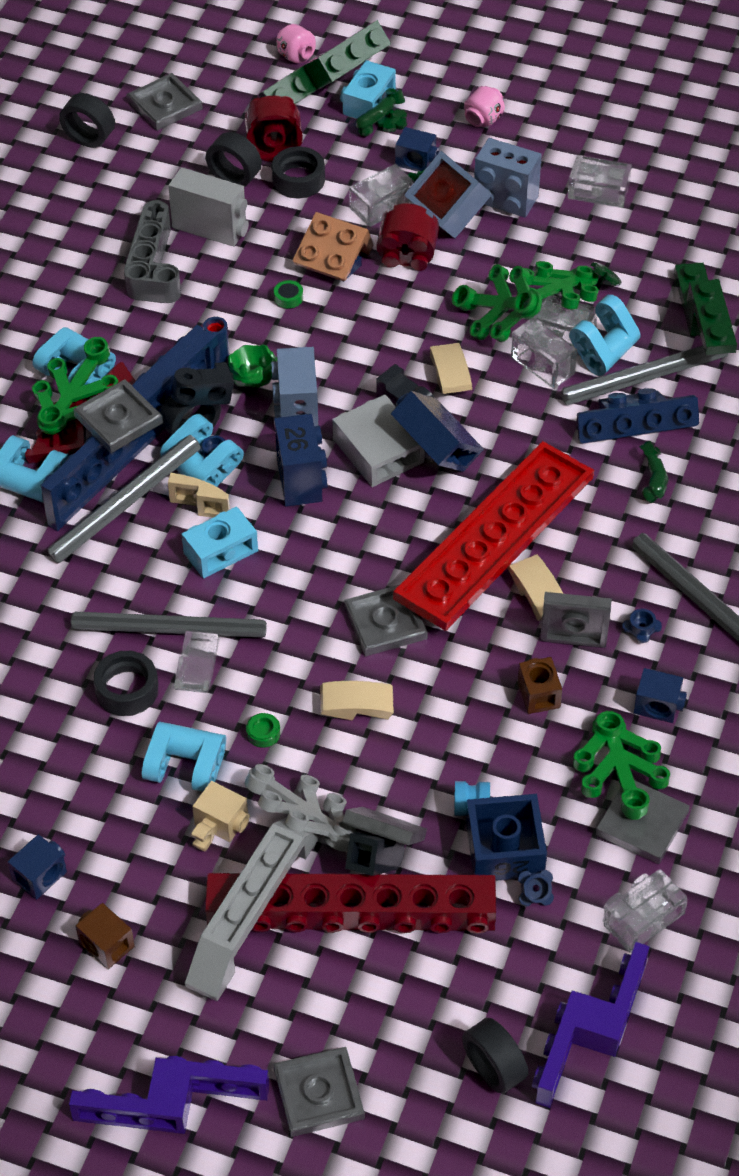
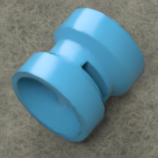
M455 781L454 816L466 815L468 799L490 798V782H479L476 785H469L466 781Z

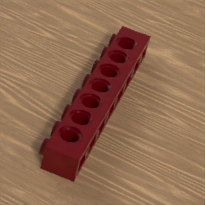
M208 873L205 909L207 925L241 873ZM286 874L252 930L256 932H265L270 929H287L291 932L324 930L332 933L341 930H360L366 933H373L378 930H396L400 933H410L414 930H432L436 933L469 931L476 934L495 931V875L378 874L371 876L368 874ZM278 902L286 904L281 907L273 906V904ZM311 903H320V904H322V905L319 906V907H311V906H309V904H311ZM355 903L357 906L346 907L345 904ZM384 903H390L394 906L385 908L380 905ZM424 903L430 906L427 908H420L416 905ZM454 904H463V905H465L466 907H464V908H456V907H454V906H452V905H454Z

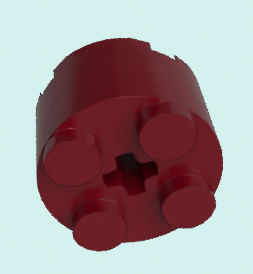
M274 95L255 98L250 102L245 114L246 138L256 147L261 159L272 162L273 158L280 151L289 147L301 146L303 135L300 113L292 98Z
M415 204L394 205L393 210L389 212L386 210L382 215L376 244L377 251L382 257V263L387 267L403 265L411 266L418 271L425 270L434 256L439 231L438 219L434 215L433 218L426 214L427 209Z

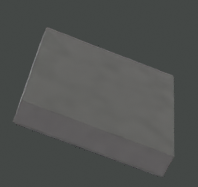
M173 73L126 94L127 102L156 131L203 109L202 101Z
M125 379L73 409L74 416L110 453L163 423L162 415Z
M399 585L344 600V608L365 657L423 641L428 637V632L421 616L393 600V591Z
M545 592L540 641L606 648L612 599Z
M635 781L636 787L646 791L650 797L647 814L638 820L628 819L620 808L623 794L620 788L598 825L596 835L660 864L689 813L690 805Z
M365 807L346 809L343 819L344 824L405 845L423 841L427 832V828Z
M347 1047L274 1063V1072L291 1137L365 1119V1112Z

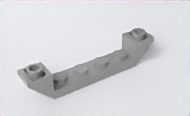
M286 818L271 825L200 936L185 981V987L215 1001L219 1000L235 974L234 957L297 856L306 860L321 835L306 831H294L286 826Z

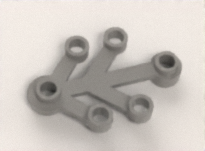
M257 764L249 770L244 784L250 791L261 795L258 801L261 809L271 813L288 814L285 824L290 829L298 832L306 831L326 836L325 841L329 846L339 851H348L350 833L357 831L355 827L343 822V810L347 803L344 797L336 793L327 794L323 808L329 812V818L321 812L316 796L320 782L310 775H301L296 789L302 795L301 799L275 781L272 768L263 764Z

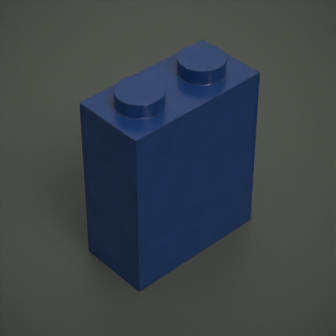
M410 391L397 401V407L391 412V415L439 466L464 472L484 450L436 398Z

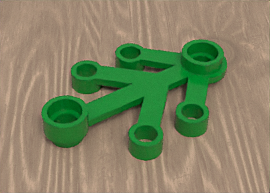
M538 261L534 271L525 268L530 273L528 285L544 286L539 289L529 287L530 290L540 293L542 299L561 292V306L567 309H577L580 299L587 302L597 300L599 289L594 285L597 284L599 276L591 267L578 266L571 271L553 269V265L549 262ZM573 288L580 290V295L574 293Z
M500 264L494 265L489 271V279L494 282L498 295L477 294L474 289L467 285H460L456 288L452 295V303L457 308L463 311H471L476 307L493 308L480 320L472 323L470 327L471 336L478 340H484L490 332V336L493 339L505 342L510 336V328L522 318L529 320L539 313L542 297L537 291L530 290L527 283L530 277L528 270L521 266H515L509 275L508 269ZM508 276L510 281L516 286L518 292L516 297H512L506 281ZM508 310H513L503 321L496 322L490 330V325Z
M93 337L85 342L84 351L86 359L70 383L66 376L68 370L63 359L54 358L48 362L49 374L55 379L61 395L56 404H53L51 400L52 389L49 382L40 380L32 386L35 399L40 401L42 407L37 417V424L42 432L55 434L62 431L67 426L68 421L77 419L73 411L75 407L69 408L72 402L101 393L119 383L116 376L106 375L101 380L84 385L96 366L104 364L110 356V349L104 338Z
M613 711L602 712L593 721L592 732L594 736L582 749L574 753L573 766L580 772H588L594 766L595 754L605 744H607L609 753L591 774L583 777L581 792L589 798L600 796L603 782L615 769L623 793L620 805L621 811L628 819H641L648 812L650 797L646 791L636 787L631 769L649 777L648 782L653 788H666L669 785L670 771L664 766L652 764L660 759L661 745L654 740H646L626 730V724L620 714ZM622 743L640 750V757L625 750Z

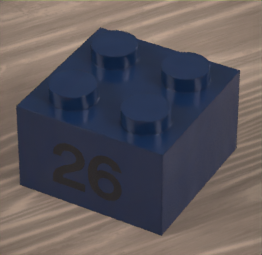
M312 414L274 418L276 460L285 507L323 502L322 489H327L328 485L326 471L322 470L327 468L325 449H321L318 446L322 444L320 425L314 426Z
M537 794L467 800L466 828L473 875H495V881L518 879V875L522 871L540 873L542 870H546L547 850Z

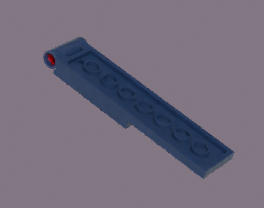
M214 316L205 320L203 328L196 325L185 336L179 338L175 346L165 355H161L146 373H142L132 386L160 413L165 400L171 395L176 370L180 368H192L195 370L213 369L214 363L227 362L229 368L228 358L230 353L226 320ZM158 425L112 453L93 435L90 436L85 444L74 455H70L56 472L47 476L41 485L48 526L58 532L165 429L163 425Z

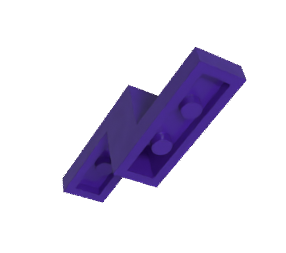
M635 942L632 954H624L619 969V974L624 977L621 986L614 984L609 1002L573 990L567 1003L560 1002L555 1017V1023L560 1024L556 1035L549 1034L543 1055L548 1056L545 1067L538 1065L532 1083V1088L537 1089L536 1104L548 1108L551 1107L572 1044L616 1057L646 967L650 946Z
M179 1056L156 1057L147 1099H142L140 1096L132 1093L116 1096L104 1094L96 1089H85L83 1092L72 1090L69 1107L73 1121L185 1134L193 1092L267 1101L269 1093L268 1070H262L260 1067L250 1064L235 1067L224 1065L215 1060H207L200 1063L187 1061Z

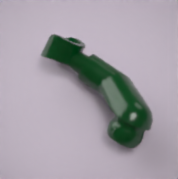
M388 88L386 90L387 97H384L375 107L357 118L356 127L360 136L372 134V124L385 117L393 109L394 104L405 102L402 90L396 91L394 88Z
M648 440L639 446L648 459V468L651 473L650 485L642 489V494L649 503H653L658 498L662 499L669 479L662 460L658 458L661 455L660 449L654 447L653 443Z

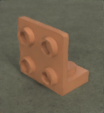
M316 212L293 258V262L300 267L346 281L359 252L369 255L374 245L368 229Z

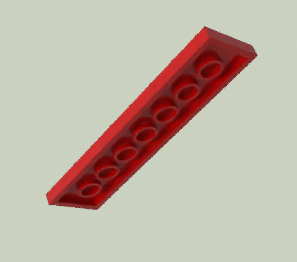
M542 441L393 591V600L447 631L593 479L594 469Z

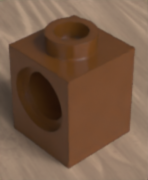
M552 657L532 658L526 662L519 663L517 683L527 713L533 714L561 708L562 686Z
M103 902L94 910L85 912L75 925L79 944L108 970L135 947L132 929Z

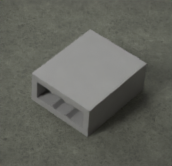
M181 167L168 185L172 228L235 247L239 239L246 235L249 222L246 220L247 199L244 196V186Z
M386 395L369 400L365 404L351 411L341 413L338 417L332 419L333 440L371 487L425 462V450L391 415V412L396 407Z

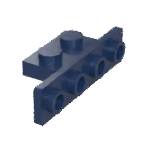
M653 388L640 389L637 394L631 395L612 393L608 395V398L599 399V409L577 413L578 440L581 443L699 425L698 398L695 395L666 399L658 390L656 391Z

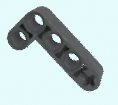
M160 200L150 201L143 207L124 268L126 292L128 297L134 300L173 303L181 297L180 275L176 266L161 263L171 232L169 207Z

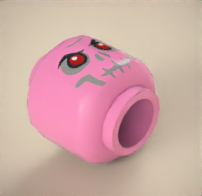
M290 24L278 33L276 48L278 53L289 61L301 64L309 60L316 48V40L314 35L307 29L297 24Z
M480 86L464 103V114L467 121L475 127H490L505 110L501 92L496 88Z

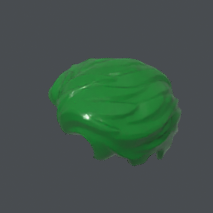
M243 345L231 353L228 361L234 383L238 387L247 388L262 387L269 384L272 380L271 362L277 361L273 351H270L266 345Z

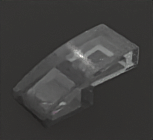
M185 631L182 656H179L174 684L175 690L208 693L218 651V634Z

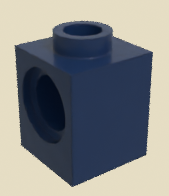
M404 127L395 144V166L414 171L426 169L440 152V148L436 147L437 135Z
M644 668L636 694L633 714L673 723L676 710L683 712L687 692L681 691L684 677Z
M38 834L8 861L11 879L37 900L67 873L64 860L65 852L55 841L51 840L48 842Z

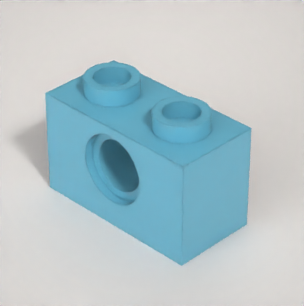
M366 60L361 68L354 72L349 85L344 86L341 91L340 101L343 102V115L357 119L375 107L384 97H387L386 90L388 88L396 89V69Z
M237 506L226 512H221L214 518L200 525L192 526L187 531L181 533L184 555L203 579L258 552L257 531Z

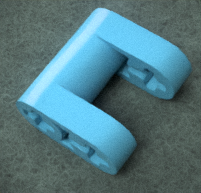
M609 294L595 307V312L607 331L604 337L601 336L595 325L586 320L580 321L569 333V338L586 367L598 376L605 375L640 338L639 328L624 303L617 296Z
M63 327L37 350L33 358V367L49 376L47 364L50 360L61 358L66 363L70 359L78 364L68 376L70 383L86 359L84 344L89 339L67 327ZM110 352L108 360L104 364L96 366L84 385L101 380L102 377L106 376L113 369L116 362L114 353Z
M201 414L191 416L163 444L160 456L162 457L188 435L195 437L200 446H202L204 439L211 436L213 424ZM225 440L206 458L196 452L175 470L182 475L203 480L217 487L240 464L244 451L232 440Z
M12 435L0 449V487L44 503L41 485L46 477L56 472L70 455L52 450L37 471L23 466L26 461L25 453L27 449H30L29 441Z
M158 722L143 761L142 779L161 783L171 755L197 760L192 776V790L203 792L211 781H216L226 749V735Z

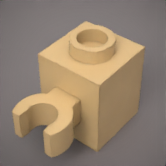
M211 781L192 806L194 824L196 825L191 833V836L196 838L192 844L194 847L205 852L215 835L231 842L237 832L242 833L250 819L247 798Z

